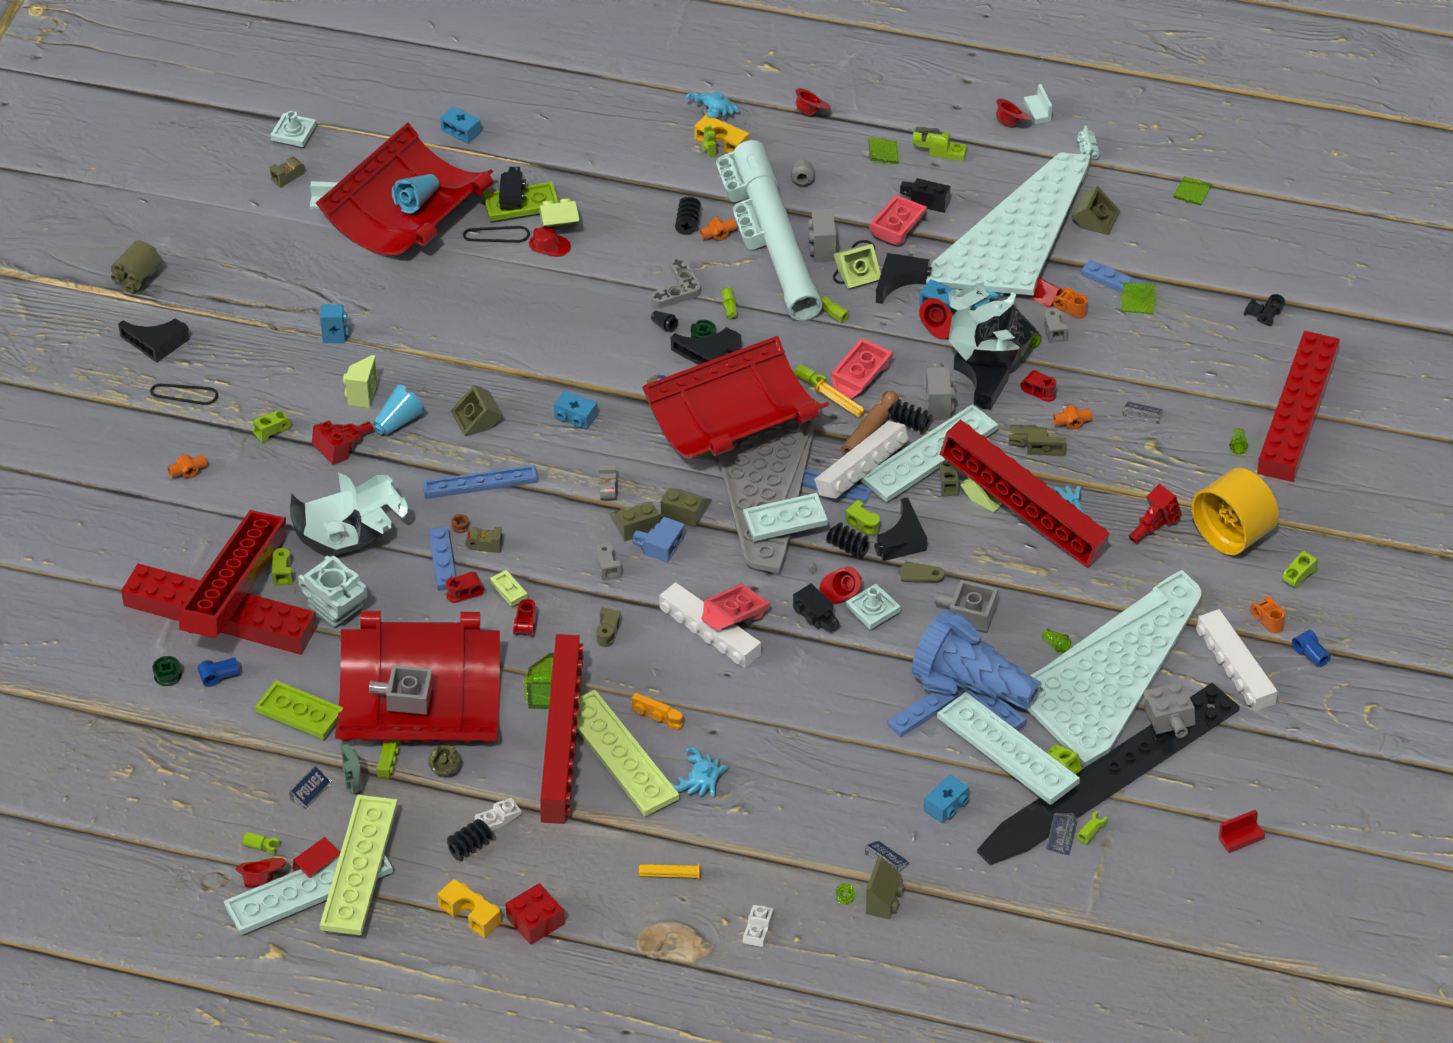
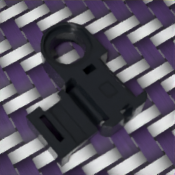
M1273 294L1266 301L1265 307L1264 304L1261 305L1256 303V300L1251 299L1243 315L1246 316L1247 313L1258 316L1257 321L1267 326H1272L1273 317L1275 314L1279 315L1281 313L1285 299L1279 294ZM1272 301H1277L1281 305H1274Z

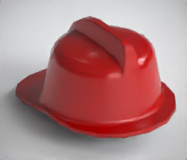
M803 88L796 89L797 99L795 104L804 115L812 116L819 108L826 110L831 108L828 103L818 98L809 90Z
M1001 98L997 99L998 108L996 116L1005 126L1012 127L1020 119L1026 121L1032 119L1030 115L1020 110L1012 102Z
M551 227L535 228L533 237L529 241V246L533 251L555 257L566 255L571 248L570 242L566 238L557 235Z
M929 298L925 300L919 309V317L934 337L938 339L949 337L953 314L940 299Z
M845 566L826 575L820 582L819 590L834 604L840 603L859 592L862 577L853 567Z
M270 858L257 862H245L239 864L236 867V871L242 874L245 887L255 888L271 882L274 871L282 868L286 861L283 858Z

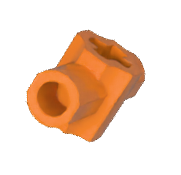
M716 217L708 223L707 227L699 230L700 236L703 240L714 237V239L722 241L729 235V232L737 230V225L734 219L722 221V219Z
M1074 405L1067 406L1062 410V413L1053 414L1055 426L1067 425V428L1071 430L1078 429L1083 425V422L1092 421L1090 409L1078 410V407Z
M187 454L180 455L175 464L167 466V470L171 478L183 475V477L190 479L198 473V469L207 467V461L204 455L192 458Z

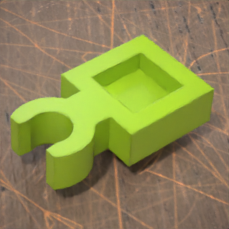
M711 125L704 127L705 134L702 148L704 152H707L709 158L716 157L715 132L712 131Z

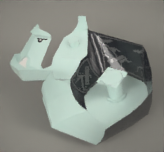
M984 282L976 283L975 286L962 290L954 289L949 291L950 307L957 310V312L952 316L948 341L966 361L992 367H1011L1024 356L1033 339L1036 328L1015 308V293L1011 292L1010 297L1004 301H993L979 306L975 311L970 310L971 305L989 296L984 288Z
M338 472L341 492L308 503L299 501L291 493L290 517L299 539L315 552L323 556L328 555L332 557L333 555H345L361 549L373 540L383 537V533L391 528L392 521L380 507L388 504L402 518L408 511L405 498H401L396 492L393 480L388 475H376L355 488L349 477Z

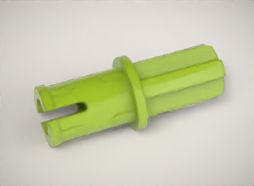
M725 287L722 289V305L725 308L726 316L729 319H733V317L737 316V301L734 298L733 289Z

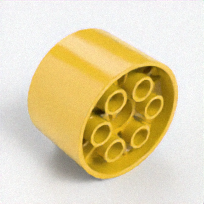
M1245 468L1231 469L1196 493L1191 504L1192 516L1201 535L1212 547L1227 555L1241 553L1272 531L1279 521V509L1272 491L1258 475Z

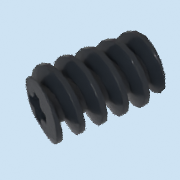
M683 197L679 200L675 228L680 234H690L698 227L701 202L694 197Z
M898 399L892 408L890 418L893 422L905 424L907 428H912L915 431L919 430L920 433L924 434L930 427L932 415L928 416V410H924L921 413V407L914 411L915 405L913 404L908 408V402H904L901 405L902 400Z
M839 522L829 530L826 537L827 543H832L833 546H838L839 549H844L845 552L851 553V555L857 556L859 559H862L867 553L869 547V537L867 535L862 538V532L856 534V529L849 531L850 527L846 525L843 528L842 522Z
M476 819L473 823H469L467 827H463L460 831H456L454 835L447 837L448 849L452 856L459 861L461 859L460 854L465 857L467 856V850L469 852L474 851L473 845L479 848L480 842L482 844L487 843L486 837L492 840V831L484 821Z

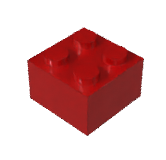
M540 883L505 903L507 919L530 945L565 925L564 909Z

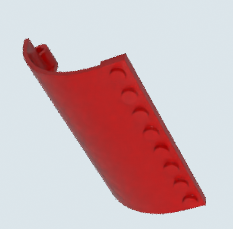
M407 122L315 204L330 222L354 243L377 254L387 256L399 255L415 242L421 246H425L437 235L435 225L471 192L481 195L493 184L490 174L494 171L490 169L484 172H469L450 165L435 155L418 138V133ZM433 174L438 178L439 189L416 212L405 213L401 211L402 208L394 203L392 187L395 186L396 181Z
M778 336L667 376L642 387L664 435L673 448L681 456L688 459L709 451L714 456L733 450L732 442L793 419H797L800 424L819 416V409L829 406L828 402L819 403L815 401L802 387L788 363Z
M361 611V629H341L339 706L343 707V710L338 712L335 739H340L341 741L360 739L365 742L372 739H380L384 742L392 741V739L403 742H410L412 740H421L423 742H431L433 740H441L442 742H451L453 740L472 742L473 740H481L485 743L497 740L500 630H480V612H460V622H381V611ZM393 665L431 668L433 686L427 715L387 711L386 695L370 694V681L388 683Z

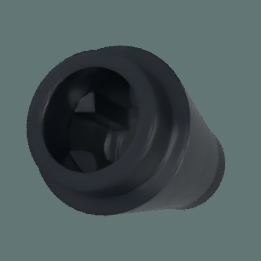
M654 311L651 315V320L665 331H674L678 325V319L673 314Z

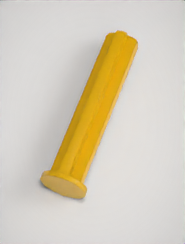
M822 379L817 384L815 389L817 393L821 392L858 418L864 414L865 409L827 384L825 379Z
M698 863V866L640 864L638 870L639 876L697 878V880L701 878L700 863Z

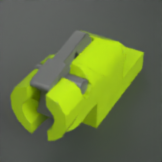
M915 127L912 139L913 145L930 148L929 156L964 161L967 144L950 142V133L940 131L938 128Z

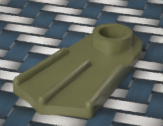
M907 561L899 569L902 582H938L945 576L944 570L940 567Z

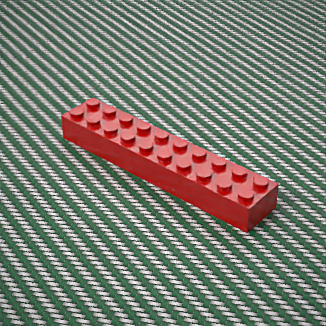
M1303 331L1259 456L1257 474L1290 482L1295 481L1338 355L1339 338Z
M961 419L946 432L939 454L1085 567L1089 568L1102 556L1110 533L1104 527L1098 525L1088 515L1077 509L1074 504L1064 499L1058 492L1047 486L1044 481L1039 480L1028 469L1022 467L1015 459L1009 457L999 447L992 444L985 436L980 435Z
M249 510L180 608L179 630L191 634L204 635L209 638H217L272 558L273 552L278 549L285 539L286 517Z
M138 563L121 590L123 604L129 608L179 621L180 608L200 580ZM247 593L221 633L302 655L317 629L316 612Z
M556 634L540 798L541 823L565 824L566 816H570L571 784L573 782V765L575 762L574 750L576 749V732L578 728L577 716H579L580 683H582L584 644L580 643V635Z

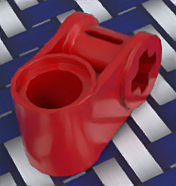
M1032 370L1020 384L1021 389L1025 393L1031 394L1043 401L1050 402L1056 398V380L1036 370Z
M476 572L451 577L446 581V588L448 589L446 598L452 603L478 597L485 590Z
M523 599L519 602L513 624V635L522 633L534 636L537 616L536 605L533 600Z

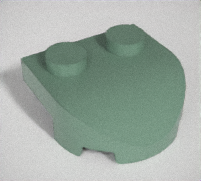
M347 743L341 746L345 786L350 794H355L363 789L359 764L360 758L355 749L352 750Z

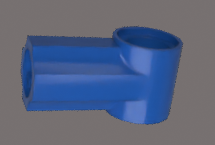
M1307 630L1292 639L1295 651L1299 654L1304 653L1316 666L1321 668L1330 660L1331 655L1318 643V638L1312 630Z
M235 657L216 663L210 660L203 661L197 668L203 685L207 687L216 685L220 679L240 674Z

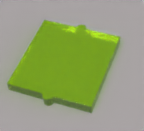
M868 138L870 160L883 163H899L897 141L884 138Z
M1184 176L1173 198L1201 206L1212 184L1200 181V179Z
M1124 282L1123 294L1121 295V312L1153 314L1154 302L1156 301V284Z

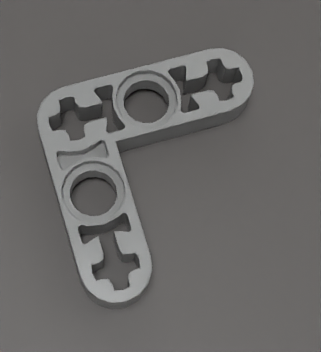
M675 257L670 261V270L678 284L654 291L651 294V305L653 307L663 308L700 295V283L684 258ZM682 276H689L690 278H688V279H682L681 277H682ZM674 292L680 293V295L673 296L671 294Z

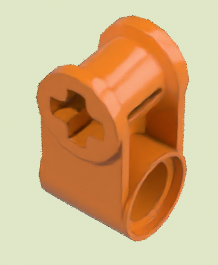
M1068 287L1062 289L1061 294L1055 296L1052 300L1055 308L1075 318H1084L1087 315L1088 298Z
M1270 596L1265 597L1258 604H1251L1250 608L1253 616L1268 631L1279 633L1284 629L1285 611Z

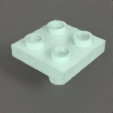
M293 111L283 113L270 138L272 141L304 147L316 127V120L297 116L295 111L293 115Z
M877 584L846 601V608L870 630L901 612V606Z

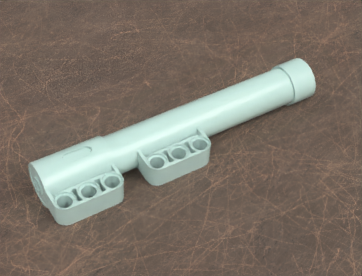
M745 141L739 144L734 149V152L722 155L716 160V165L729 200L731 202L741 201L734 205L733 212L743 241L749 250L767 246L784 293V301L789 315L795 320H809L821 311L822 301L816 286L812 282L765 147L759 141Z

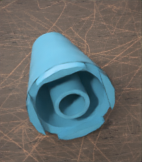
M428 174L396 181L395 186L392 187L394 203L402 208L401 211L405 213L416 212L439 189V180L435 175Z
M401 384L395 387L374 421V429L380 435L390 434L425 411L422 409L424 406L420 399L412 391L410 393L406 392L405 389L407 387Z

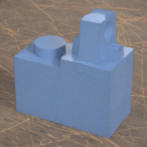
M663 517L660 523H657L655 528L651 529L649 533L636 530L633 535V543L644 549L645 555L668 563L685 537L684 523Z

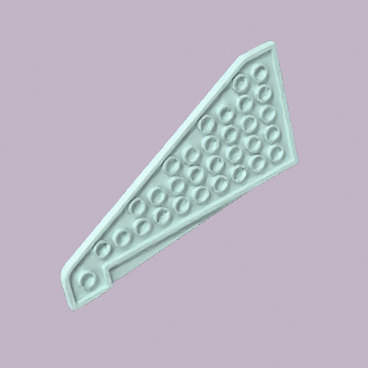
M1061 152L1053 157L936 258L931 264L932 272L931 276L927 277L926 284L932 279L953 289H965L975 286L976 283L984 282V288L988 292H1013L1015 294L1034 295L1039 275L1079 186L1088 172L1091 155Z
M1180 570L1156 585L1153 591L1054 661L1030 675L1041 681L1042 685L1031 707L1027 710L1063 747L1079 754L1083 767L1090 765L1112 750L1142 700L1144 690H1148L1201 601L1199 585L1183 570Z

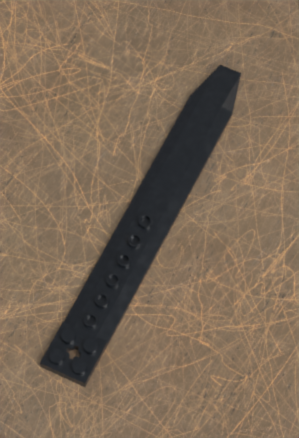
M1210 683L1190 697L1195 709V725L1186 727L1188 730L1186 736L1178 738L1174 730L1156 734L1153 725H1149L1078 772L1076 776L1080 778V783L1050 805L1040 797L1003 821L977 849V853L989 865H993L1031 850L1051 836L1056 816L1071 821L1076 820L1237 713L1240 706L1214 683ZM1208 704H1213V705H1215V708H1213V707H1209V708H1208L1207 706H1208ZM1061 820V824L1066 826L1068 825L1067 822L1064 823L1063 820Z

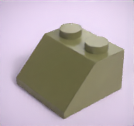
M1096 186L1082 193L1071 217L1081 228L1107 235L1120 210Z
M473 385L451 410L464 436H470L491 429L503 416L490 391Z
M668 488L661 500V517L697 527L710 505L711 499L681 489Z
M643 502L610 513L624 542L633 539L636 530L649 533L651 529L655 528L657 523H660L659 513L653 502Z
M881 857L877 858L866 889V914L890 920L892 913L897 911L899 904L897 899L898 896L903 894L904 884H901L902 875Z

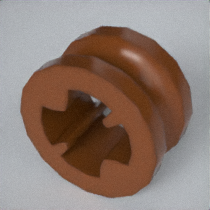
M458 514L452 518L451 522L454 532L464 533L469 529V520L466 515Z

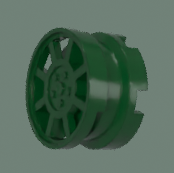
M698 320L697 323L691 325V338H703L716 334L715 324L709 320Z
M163 656L153 663L152 669L157 684L172 686L180 681L182 672L178 659L172 656Z

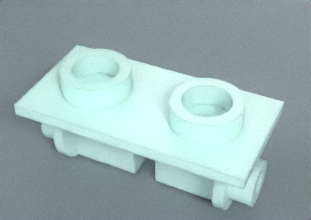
M1085 125L1077 137L1081 154L1091 155L1092 159H1097L1100 153L1098 146H1096L1095 133L1088 131L1087 125Z

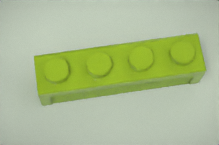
M392 739V741L384 742L376 769L377 777L390 778V775L393 774V764H396V754H399L398 746L399 744L401 745V740Z

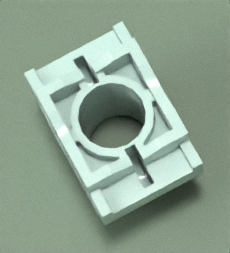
M327 555L322 563L305 575L298 576L300 589L309 598L307 599L308 607L332 627H336L363 607L361 602L368 597L367 586L360 581V576L347 568L334 555L332 557Z

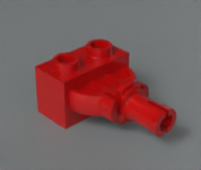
M328 420L313 426L312 444L333 465L348 459L349 450L354 446V443L359 442L362 435L372 433L373 425L369 421L357 426L350 423L346 425H333Z
M1160 483L1146 496L1150 507L1146 514L1139 519L1140 525L1128 535L1135 544L1147 533H1153L1155 529L1162 527L1164 524L1170 527L1173 523L1178 522L1182 515L1176 495Z

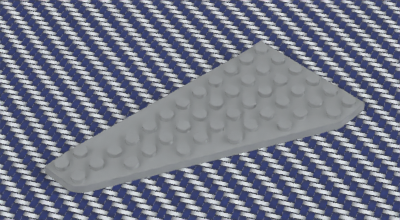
M817 418L801 424L797 419L790 420L732 442L733 450L717 455L745 563L751 568L780 573L790 534L753 542L743 515V509L799 497Z

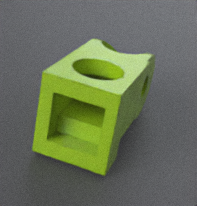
M280 410L253 419V434L262 443L269 440V436L287 431L291 426V421Z
M857 500L846 509V523L870 536L879 533L880 517L875 513L865 510L863 502Z
M278 548L273 552V585H293L290 552L286 548Z
M1302 551L1284 571L1282 580L1292 587L1298 588L1309 575H1313L1317 571V559Z
M1056 744L1046 752L1075 775L1082 770L1078 753Z

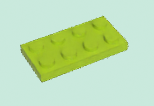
M553 181L527 185L526 190H523L525 191V202H522L521 209H500L499 190L483 193L490 222L539 214V206L543 205L542 202L553 201V204L559 203Z
M275 680L255 706V712L322 740L326 738L336 725L338 712L344 709L341 706Z

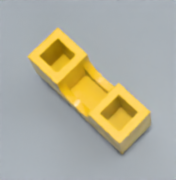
M707 114L694 126V138L703 142L704 127L711 125L712 131L715 132L714 141L723 140L725 153L734 152V149L739 144L750 140V133L716 118L707 117Z
M453 879L437 894L438 906L453 917L464 910L472 911L468 915L469 928L483 938H486L502 923L501 911L498 906L490 904L482 895L474 893L464 883Z

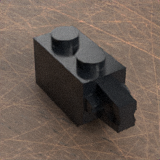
M509 167L508 172L501 174L499 190L500 209H521L522 202H525V191L523 190H526V179H523V172H521L520 167Z
M916 178L915 183L902 181L900 194L911 197V201L926 206L929 210L945 213L950 203L951 186Z
M812 583L793 594L794 610L806 618L810 625H813L818 630L823 627L830 633L840 627V622L834 616V603Z

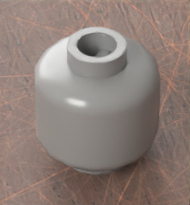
M807 160L795 162L791 170L793 182L799 186H806L812 182L814 166Z

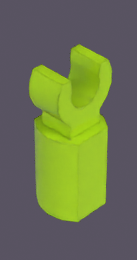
M826 296L821 298L823 303L822 311H827L828 315L840 323L848 319L849 311L837 303H832Z
M801 364L794 370L797 378L808 384H813L815 389L822 379L826 380L824 375H817L816 372Z
M1095 811L1092 814V820H1088L1077 833V839L1087 844L1099 829L1107 824V816H1104L1103 819H1097L1099 812Z
M246 832L242 839V845L261 851L266 850L268 854L275 855L276 850L271 846L279 847L280 841L278 838L267 839L265 836Z

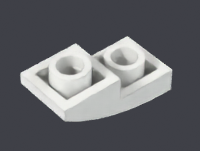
M509 798L494 803L491 810L476 814L474 820L481 819L493 831L521 815L522 811L514 800Z
M753 905L742 943L763 947L770 927L773 908Z

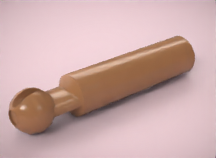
M895 391L883 393L881 403L875 404L841 447L843 455H846L883 425L889 417L888 410L893 408L899 399Z

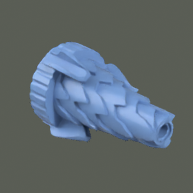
M948 609L940 611L926 629L915 652L911 668L914 677L922 680L924 688L929 691L956 694L958 691L957 686L964 689L970 688L978 693L990 695L994 698L999 696L1021 708L1029 709L1042 682L1025 674L1024 669L1007 661L1006 657L994 651L993 646L982 641V637L963 615L956 614Z

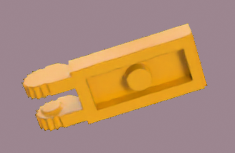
M634 693L631 698L632 711L648 716L657 722L666 723L670 729L681 730L683 714L680 711L641 694Z

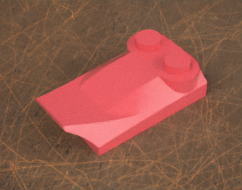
M895 195L871 221L869 229L873 236L893 245L903 244L906 240V235L927 211V207Z
M861 338L831 373L833 388L852 399L862 392L880 371H884L889 367V361L893 358V352Z
M741 583L706 599L701 619L717 631L748 618L751 620L761 619L764 611L769 609L770 602Z

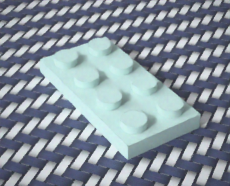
M817 493L743 509V515L753 542L828 525V519Z

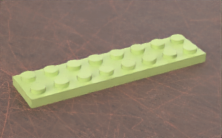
M593 690L581 696L579 699V716H577V732L644 817L679 800V793L598 692Z
M357 795L320 922V930L362 935L398 806L397 799Z

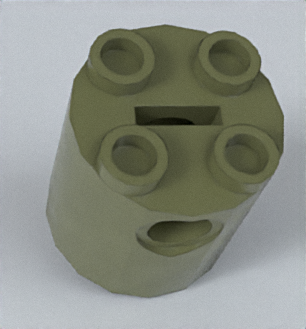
M140 240L135 241L112 264L111 279L125 287L129 293H134L161 267L162 260L160 255L148 243Z

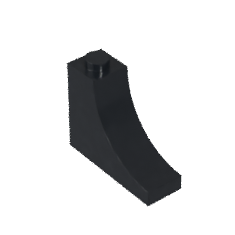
M887 253L876 288V303L883 304L886 297L900 287L912 284L926 285L927 277H930L932 272L930 259Z
M176 318L167 323L150 327L133 325L124 320L118 323L120 337L156 363L190 340L188 326Z
M728 327L717 334L703 338H690L676 333L670 337L671 350L698 365L742 348L741 334Z
M957 352L954 356V370L966 375L974 384V405L991 410L1008 382L1009 368L968 362Z
M908 497L901 499V518L898 523L890 530L877 535V543L874 544L876 554H880L882 561L927 551V536Z

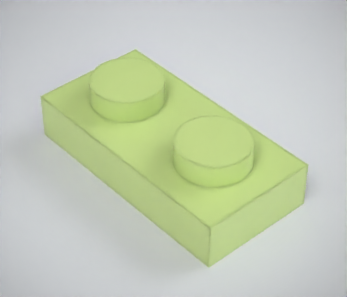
M507 570L490 578L491 585L511 607L523 599H528L527 592Z

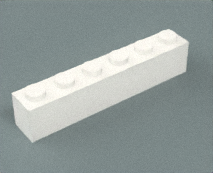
M891 421L886 422L816 477L815 483L819 495L836 499L907 443L909 437L905 424Z
M675 582L659 595L660 608L664 613H668L678 623H682L689 628L692 633L702 637L706 643L716 647L720 653L730 657L734 663L746 668L761 656V642L736 624L716 631L703 622L701 617L703 615L704 602Z
M1220 609L1198 616V625L1196 626L1198 635L1204 638L1208 649L1213 651L1217 662L1225 668L1227 676L1232 678L1236 689L1241 691L1246 703L1255 712L1275 705L1278 691Z

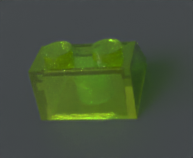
M549 653L528 667V674L523 679V687L527 688L525 689L524 699L528 701L529 709H549L554 653Z

